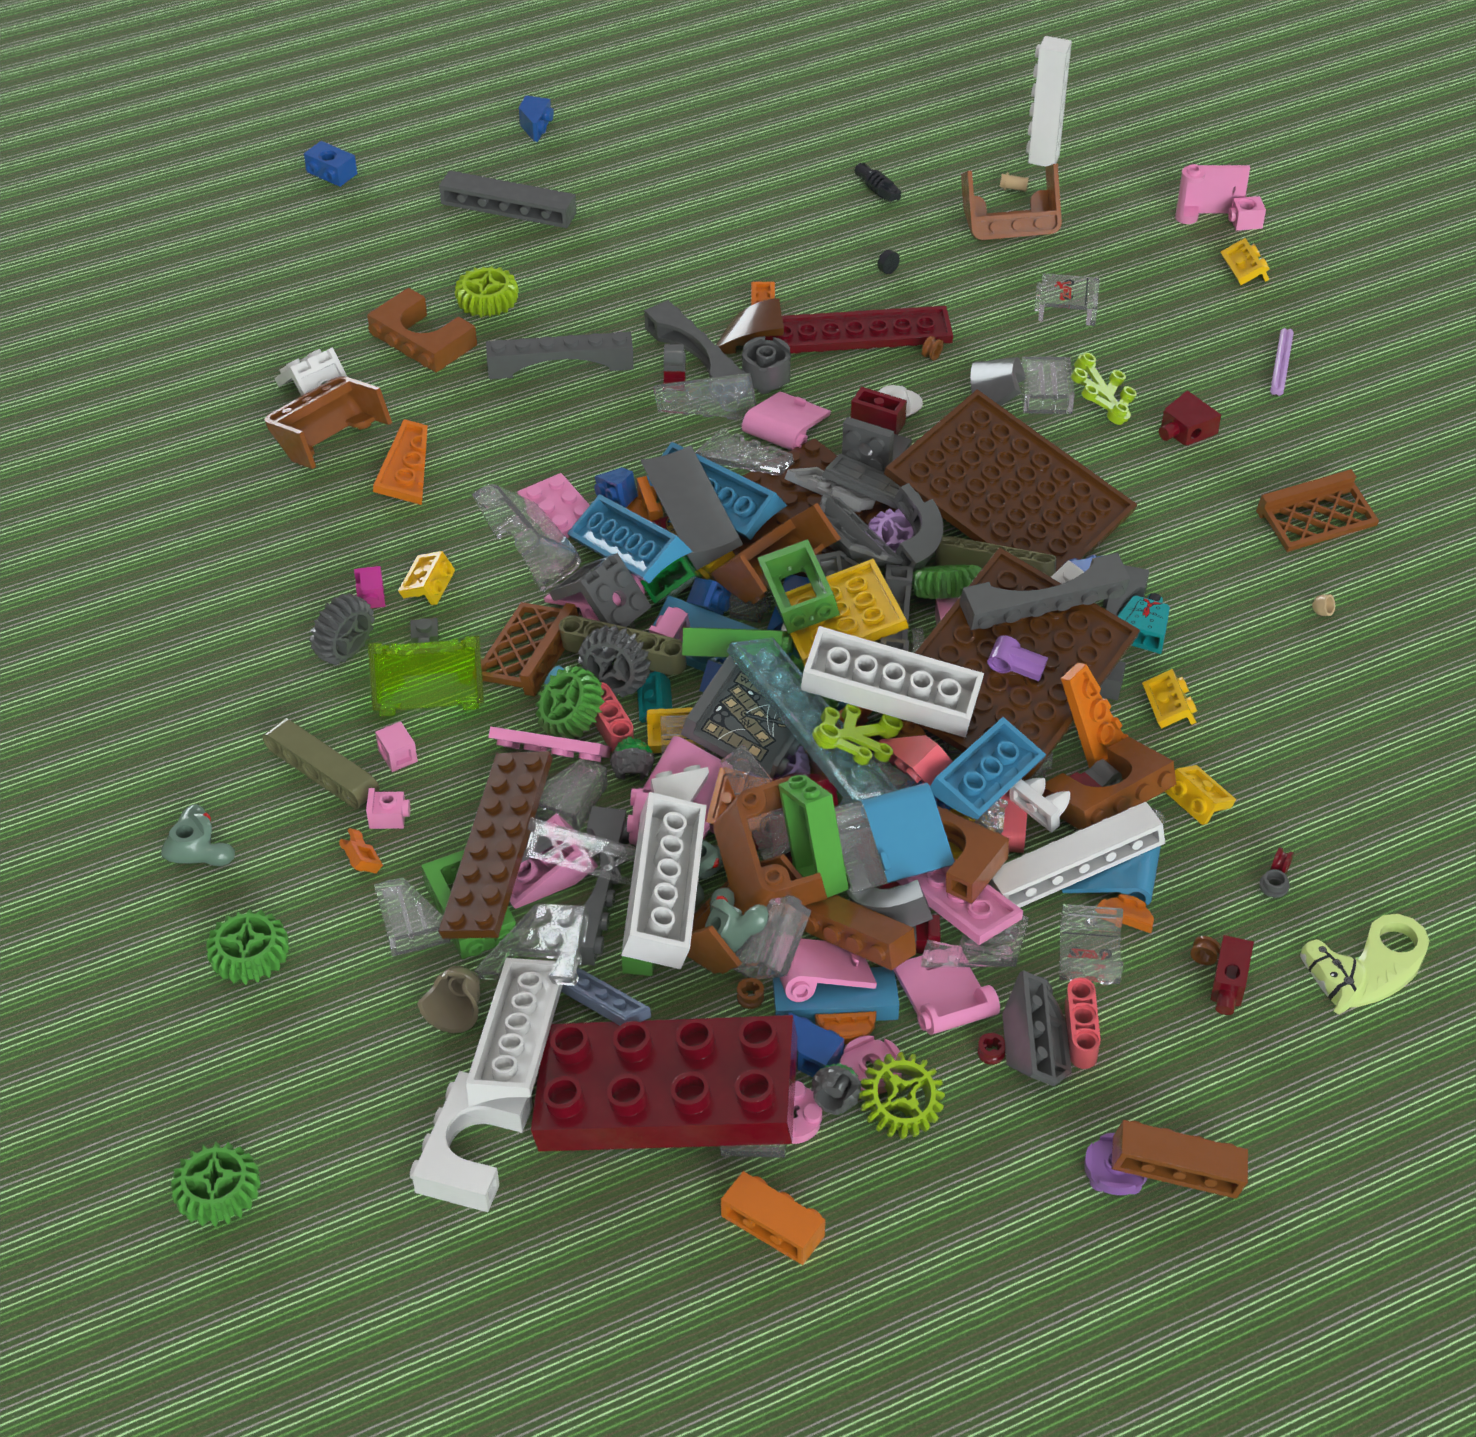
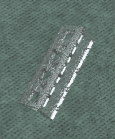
M530 818L527 829L532 833L525 856L631 885L632 878L621 876L617 866L626 860L634 862L636 847ZM539 835L550 838L555 847L545 854L534 851ZM556 840L562 841L564 843L558 845ZM573 844L578 846L582 856L570 862L565 859L561 850ZM584 848L590 849L592 851L586 853ZM599 852L605 853L610 864L601 869H595L589 858ZM558 853L560 858L553 857L552 855ZM611 855L619 857V859L614 861ZM586 861L588 866L581 865L580 863ZM613 868L615 874L610 873V872H607V871H609L610 869Z

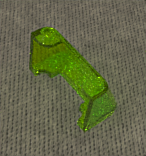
M466 636L461 642L458 639H452V641L411 644L391 643V647L390 645H382V643L368 644L372 710L379 711V716L396 715V710L462 706L463 710L479 709V704L484 703L482 646L479 636Z

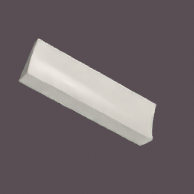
M517 958L505 959L466 1082L469 1107L501 1098L531 1097L567 972L566 962Z

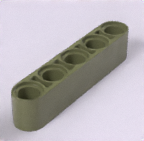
M943 536L935 551V566L966 564L977 565L983 569L1000 547L1051 577L1056 573V557L1040 552Z
M567 616L559 623L562 645L565 650L578 653L583 640L593 630L600 629L605 625L609 628L615 625L579 616ZM617 625L619 631H621L622 629L627 628V627H623V626ZM627 628L628 635L636 634L635 640L637 642H644L642 650L649 651L647 657L651 661L649 670L669 675H677L684 672L687 662L686 656L682 655L683 642L681 640Z
M287 718L281 720L262 736L266 747L272 753L355 809H358L367 801L369 788H375V792H378L380 789L372 775Z

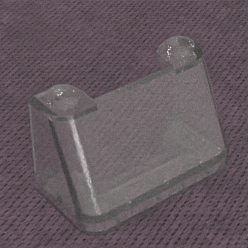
M495 484L485 485L472 494L494 535L498 539L504 533L511 534L514 537L518 552L522 555L534 577V582L542 592L579 567L581 558L576 548L537 503Z

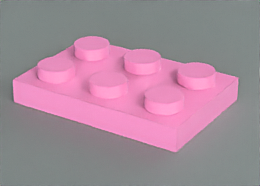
M562 473L517 491L518 500L555 543L570 537L567 533L590 506Z

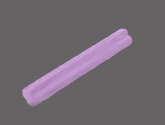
M1283 328L1280 332L1270 389L1272 395L1277 394L1281 396L1284 392L1294 333L1292 329L1287 330Z

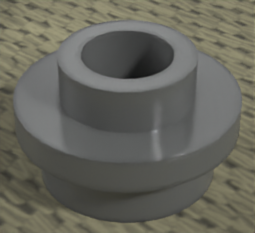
M1269 870L1261 877L1259 887L1265 895L1279 898L1288 893L1290 883L1286 874L1282 871Z

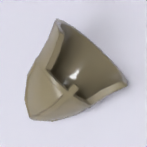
M463 966L449 967L438 975L433 987L418 1001L417 1004L421 1015L429 1024L438 1030L448 1033H462L471 1029L478 1019L480 980L477 974Z

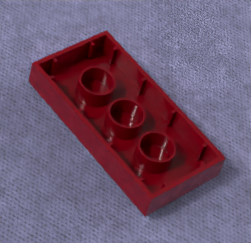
M793 1015L644 1020L642 1022L629 1021L622 1025L614 1022L551 1024L539 1066L531 1132L538 1151L792 1144L798 1039Z

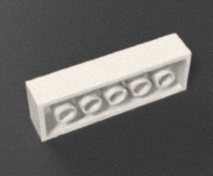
M819 626L803 671L801 690L966 738L984 673Z
M649 792L640 816L621 956L677 969L682 968L691 944L707 805Z

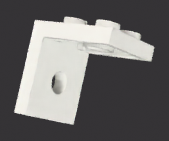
M332 347L324 352L318 349L301 360L296 359L280 369L281 374L275 377V380L279 387L294 381L301 396L321 386L322 383H326L336 377H347Z

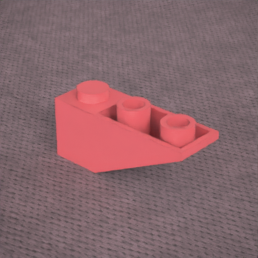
M926 735L881 739L879 743L888 744L893 749V754L888 762L893 766L895 765L903 774H907L916 784L922 781L930 786L935 777L953 762L944 750Z

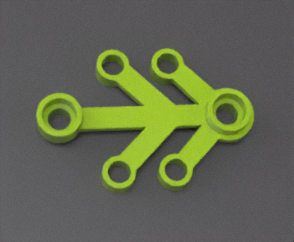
M1088 352L1079 355L1074 363L1075 369L1071 374V379L1085 386L1081 392L1082 396L1105 408L1108 411L1106 414L1107 418L1117 425L1127 422L1131 417L1127 406L1134 400L1137 392L1133 388L1125 386L1120 393L1121 400L1118 402L1114 397L1118 386H1121L1126 379L1125 374L1119 370H1113L1107 386L1095 368V356ZM1090 375L1093 381L1089 380L1087 376Z
M847 704L841 713L844 719L843 728L838 729L835 725L840 718V713L832 707L824 709L820 716L823 723L815 727L812 732V736L818 746L824 749H842L853 754V760L863 766L868 765L873 754L879 761H889L893 754V749L888 744L879 743L868 737L881 735L886 739L896 737L903 727V722L900 718L883 714L878 724L855 727L861 711L857 706ZM846 740H850V741H852V742H854V743H857V744H859V745H861V746H856V745H854V744H852V743H850V742H848V741H846Z

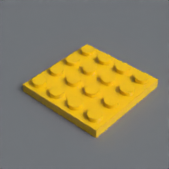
M871 559L826 576L840 613L839 616L792 632L789 635L805 667L819 626L873 642L881 639V637L884 638L896 634L909 627L875 560ZM810 583L785 592L791 606L816 597Z

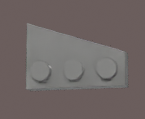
M818 467L787 470L786 480L821 495L825 493L838 497L854 512L873 509L876 500L823 478L822 474L824 471Z

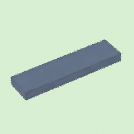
M577 968L566 973L561 992L614 1023L622 1025L629 1021L642 1022L651 1018L650 1007L586 971Z

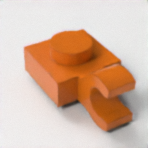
M349 828L350 841L340 839L339 844L350 859L351 866L358 871L377 874L383 864L373 846L365 844L362 833L359 830Z

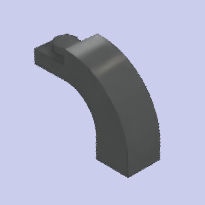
M908 483L899 489L893 502L911 524L914 536L900 543L895 553L903 559L899 566L913 567L914 573L928 564L939 546L943 535V521L933 499L924 503L919 493Z
M863 864L852 868L855 879L850 881L852 887L846 890L852 902L911 927L933 919L918 879L896 888L878 889L872 886Z

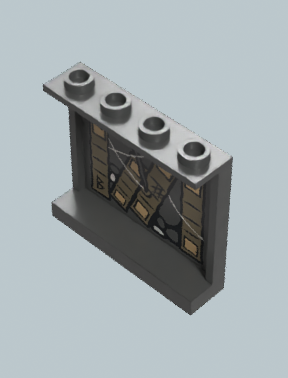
M736 644L686 717L681 735L765 780H772L776 774L782 775L789 763V760L786 758L789 754L792 756L796 754L802 742L799 740L800 736L806 737L814 723L811 719L813 716L816 718L820 716L825 703L822 702L823 696L818 695L815 698L744 660L747 648Z

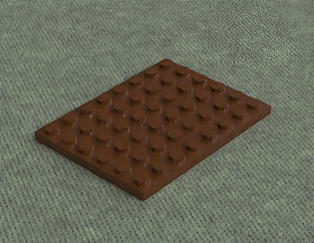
M978 389L891 462L884 471V475L900 487L909 483L919 493L924 503L933 499L942 518L973 541L1053 555L1056 557V572L1070 559H1085L1135 511L1138 505Z
M999 547L969 586L990 582L992 587L1000 589L1031 591L1054 587L1061 583ZM960 596L915 654L984 673L966 738L924 725H917L964 752L1004 717L1046 754L1022 778L1023 781L1032 779L1074 723L1061 678L1074 665L1083 663L1087 664L1098 685L1101 687L1136 640L1140 629L1093 603L1090 605L1081 604L1073 606L1065 611L1047 612L1039 617H1025L1013 623L995 624L987 629L978 628L970 630L959 604ZM999 636L1012 637L1019 642L1021 648L1048 658L1039 681L1013 671L999 673L989 667L987 660Z

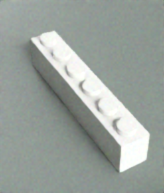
M1045 36L1042 43L1036 47L1035 58H1038V64L1035 65L1033 78H1036V83H1034L1031 97L1035 98L1034 103L1031 104L1029 114L1033 119L1028 128V135H1031V140L1028 141L1026 147V154H1029L1028 163L1046 167L1056 164L1060 156L1071 40Z
M1144 802L1003 864L991 879L990 886L1019 908L1165 844L1163 824L1148 803Z

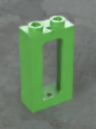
M808 539L758 557L763 577L788 634L840 615L834 594ZM805 572L816 597L791 606L781 580L793 574Z
M683 628V656L728 657L736 644L747 648L744 658L785 659L789 658V653H793L794 644L786 630Z
M806 775L792 776L788 781L778 784L792 862L795 869L802 877L820 873L827 898L849 890L832 794Z
M465 850L421 865L424 884L441 919L443 918L451 893L448 884L454 883ZM508 907L498 938H454L452 941L462 960L471 956H478L487 950L504 946L517 940L516 921Z

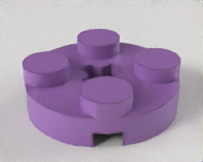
M1115 1133L1100 1136L1099 1141L1089 1145L1085 1156L1084 1168L1086 1175L1090 1179L1091 1187L1096 1191H1103L1112 1195H1133L1139 1193L1148 1178L1113 1170L1110 1164H1112L1113 1135Z

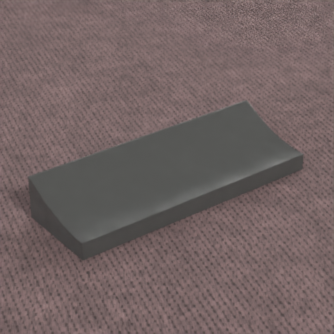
M691 445L668 455L640 459L678 537L693 551L687 555L696 570L743 545Z

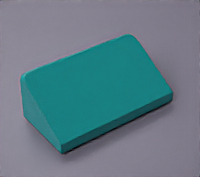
M656 671L650 673L645 680V684L637 690L639 721L641 723L647 722V710L673 709L671 682L664 673Z

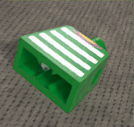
M685 555L669 564L650 583L644 580L640 582L654 604L665 601L668 595L672 597L677 596L694 583L695 578H702V575L696 570L688 555ZM659 583L664 586V591L659 587Z

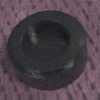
M890 249L885 250L878 259V269L885 274L893 273L900 262L899 254Z

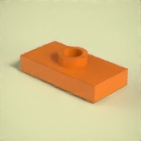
M751 282V305L775 298V282Z

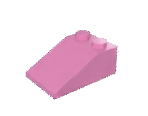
M557 813L543 824L553 846L527 859L520 865L510 898V903L515 909L576 885L598 867L574 828Z

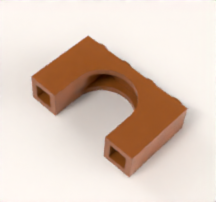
M409 287L367 314L368 329L372 336L379 338L390 347H394L407 357L416 360L424 367L436 373L477 345L475 326L459 316L433 332L416 333L407 330L427 316L425 297Z
M1128 736L1107 748L1109 764L1122 774V779H1124L1122 782L1106 787H1091L1083 785L1066 774L1061 773L1045 782V790L1042 796L1047 797L1057 792L1070 791L1069 804L1060 815V818L1077 829L1082 830L1131 807L1147 802L1175 786L1174 761Z
M937 806L948 841L962 850L961 855L946 872V892L972 904L1008 859L1009 838ZM871 835L870 857L879 860Z

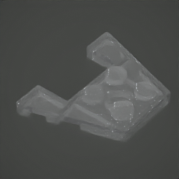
M535 904L476 967L474 972L479 979L499 980L506 958H514L515 956L556 958L557 960L548 975L552 983L576 985L579 977L576 970L577 966L581 965L582 960L580 947L581 943L585 942L589 912L585 906Z
M1022 916V920L980 945L964 933L959 946L927 940L921 960V967H1016L1029 918Z

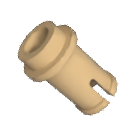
M1009 172L1002 174L1001 188H1004L1005 191L1007 188L1026 192L1028 177L1009 175Z

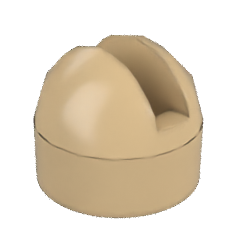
M1330 594L1317 596L1312 603L1313 611L1321 616L1333 615L1335 611L1334 597Z

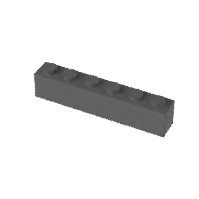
M449 170L439 185L441 204L562 228H568L577 213L576 195L572 193Z

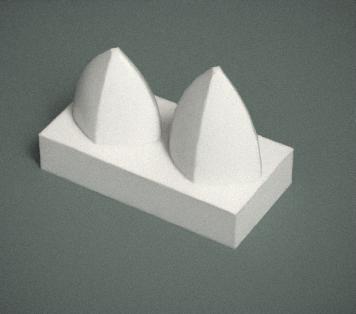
M1032 778L1025 781L1021 779L1009 790L1010 800L1052 833L1060 826V815L1069 804L1070 791L1057 792L1043 797L1042 794L1046 785L1045 778Z

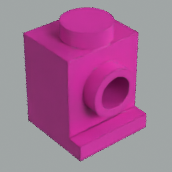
M381 566L354 569L357 596L367 601L370 608L386 607Z

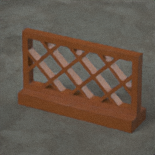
M1352 469L1263 494L1256 509L1260 518L1265 517L1287 552L1377 526L1379 522L1354 483L1356 475ZM1351 493L1355 503L1344 500L1340 496ZM1326 500L1334 503L1332 509L1318 505V502ZM1340 505L1351 509L1350 516L1335 511L1336 506ZM1305 507L1312 511L1310 516L1295 511V509ZM1354 511L1364 514L1368 520L1362 521L1353 518ZM1314 512L1329 516L1327 523L1313 518ZM1281 513L1289 516L1288 522L1276 519L1274 514ZM1295 518L1306 522L1305 529L1291 525V519ZM1332 518H1335L1347 524L1344 527H1337L1330 524ZM1309 524L1324 529V532L1316 534L1307 529ZM1289 531L1302 537L1300 540L1291 542L1286 532Z
M521 602L473 673L475 680L523 688L525 695L535 697L565 650L562 645L559 623L567 616H579L575 604L566 603L560 609ZM525 612L535 614L527 619H521ZM551 617H556L554 621L545 624V622L543 621ZM538 622L541 624L540 627L529 631L526 629V627ZM520 629L524 632L512 638L509 637L511 633ZM546 633L543 639L535 642L532 640V638ZM526 640L530 643L517 649L514 646ZM508 647L512 649L510 652L500 656L497 655L503 649ZM534 651L531 657L524 660L521 659L520 656ZM514 658L518 660V662L506 667L502 664ZM496 665L500 667V669L491 673L486 672L487 669ZM522 669L519 677L508 676V674Z

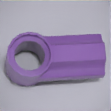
M999 636L987 663L996 672L1008 673L1013 671L1039 681L1048 658L1021 648L1019 642L1012 637Z

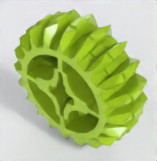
M483 266L481 269L473 268V271H466L465 275H461L459 280L456 281L455 299H457L459 308L463 309L464 313H471L472 316L479 315L480 318L483 316L491 318L492 315L500 316L501 312L508 313L509 308H514V303L517 302L518 285L514 275H511L508 270L503 271L501 267L494 269L493 266L490 268Z
M903 1052L897 1054L896 1061L891 1054H886L884 1062L880 1059L875 1060L873 1063L874 1068L869 1067L865 1071L867 1078L861 1080V1087L866 1090L859 1093V1098L867 1100V1102L862 1104L861 1111L870 1110L872 1112L866 1120L867 1122H872L876 1119L879 1122L876 1126L877 1131H881L884 1126L888 1127V1137H892L896 1130H898L900 1139H905L908 1131L913 1137H917L919 1135V1128L927 1132L930 1129L929 1122L936 1123L939 1119L935 1112H941L944 1108V1105L939 1100L945 1097V1093L936 1090L943 1084L942 1080L932 1079L937 1072L936 1069H930L928 1072L924 1069L927 1065V1060H922L920 1064L915 1063V1054H911L907 1061ZM893 1073H904L914 1079L905 1081L897 1074L893 1075ZM880 1079L886 1084L884 1088L888 1093V1098L882 1104L878 1097ZM921 1087L925 1094L923 1112L918 1107L919 1102L915 1094ZM911 1089L906 1098H898L892 1102L897 1093L900 1094ZM900 1110L906 1117L910 1116L911 1118H899L889 1112Z

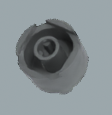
M757 337L744 345L742 370L746 372L749 378L748 385L757 389L761 394H767L771 390L780 388L790 382L791 354L790 347L786 342L773 337V341L765 340V337Z

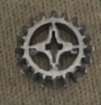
M350 593L347 595L341 594L338 598L334 597L330 604H325V609L322 612L319 611L320 616L318 619L314 620L316 624L311 629L313 635L309 640L312 643L311 649L325 662L334 665L340 662L346 663L348 658H352L362 647H365L366 640L370 638L369 633L374 629L371 625L375 620L372 616L374 610L370 608L367 601Z
M605 625L600 629L593 630L583 640L582 646L578 651L580 656L577 661L582 665V668L594 673L600 682L606 683L615 696L619 694L622 698L628 694L632 695L639 687L641 688L645 684V680L650 673L649 667L651 663L647 659L649 651L642 650L644 642H637L635 640L636 634L628 635L627 628L619 631L617 625L611 628Z

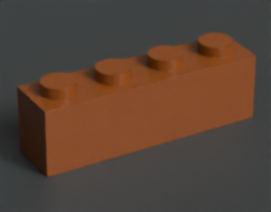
M833 895L825 900L800 907L804 932L887 969H895L916 954L913 927L838 895Z
M1123 1120L1113 1135L1112 1169L1237 1199L1248 1183V1149L1237 1147L1231 1143L1207 1140L1197 1135L1191 1136L1174 1132L1168 1128L1144 1125L1138 1121Z

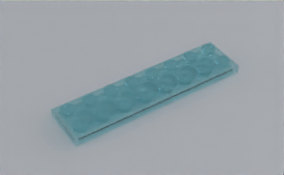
M774 638L730 643L727 649L728 654L851 808L861 807L863 804L860 800L897 791L896 787L872 758L868 765L863 766L853 760V754L839 748L824 749L816 744L812 732L815 727L823 723L820 716L829 705L820 695L801 690L803 673ZM838 719L835 726L838 729H842L843 722ZM846 740V741H848V742H850V743H852V744H854V745H856V746H861V745H859V744H857V743H854V742H852V741H850V740Z

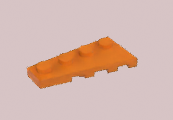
M406 419L403 420L373 484V492L422 505L428 425Z
M1077 663L1061 678L1090 769L1101 759H1105L1109 763L1107 748L1125 739L1128 735L1123 734L1120 720L1113 717L1110 712L1111 705L1108 700L1100 695L1101 688L1087 664Z

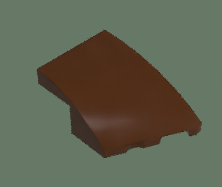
M779 298L758 302L741 311L731 320L716 345L719 346L724 354L736 353V346L745 345L751 339L767 336H784Z

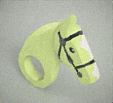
M1400 914L1383 915L1372 922L1366 945L1359 959L1335 953L1325 943L1317 939L1307 942L1302 947L1300 957L1322 991L1336 1005L1334 1012L1340 1015L1350 1007H1360L1385 999L1407 985L1417 975L1428 949L1429 938L1425 928L1413 918ZM1387 932L1403 933L1413 941L1415 948L1408 952L1392 951L1382 943L1380 936Z

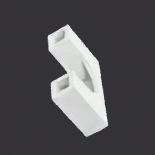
M459 1071L455 1082H450L448 1085L446 1102L443 1108L439 1107L435 1114L434 1128L431 1134L427 1133L424 1138L422 1154L419 1160L413 1162L410 1178L413 1179L415 1193L488 1212L499 1188L497 1168L458 1157L450 1150V1144L460 1131L476 1124H490L522 1133L533 1108L532 1095L530 1098L511 1097L495 1099L469 1107L466 1088L469 1073Z

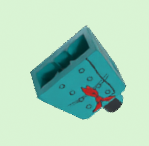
M1150 593L1147 598L1133 596L1118 617L1140 629L1138 637L1131 646L1161 654L1170 606L1162 603L1163 598L1159 594Z

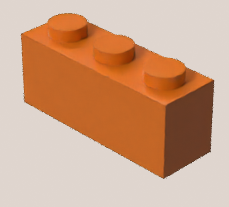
M743 1171L721 1198V1216L801 1265H804L825 1237V1219L822 1218L819 1212L812 1208H805L795 1202L789 1194L778 1192L771 1188L758 1176H751Z

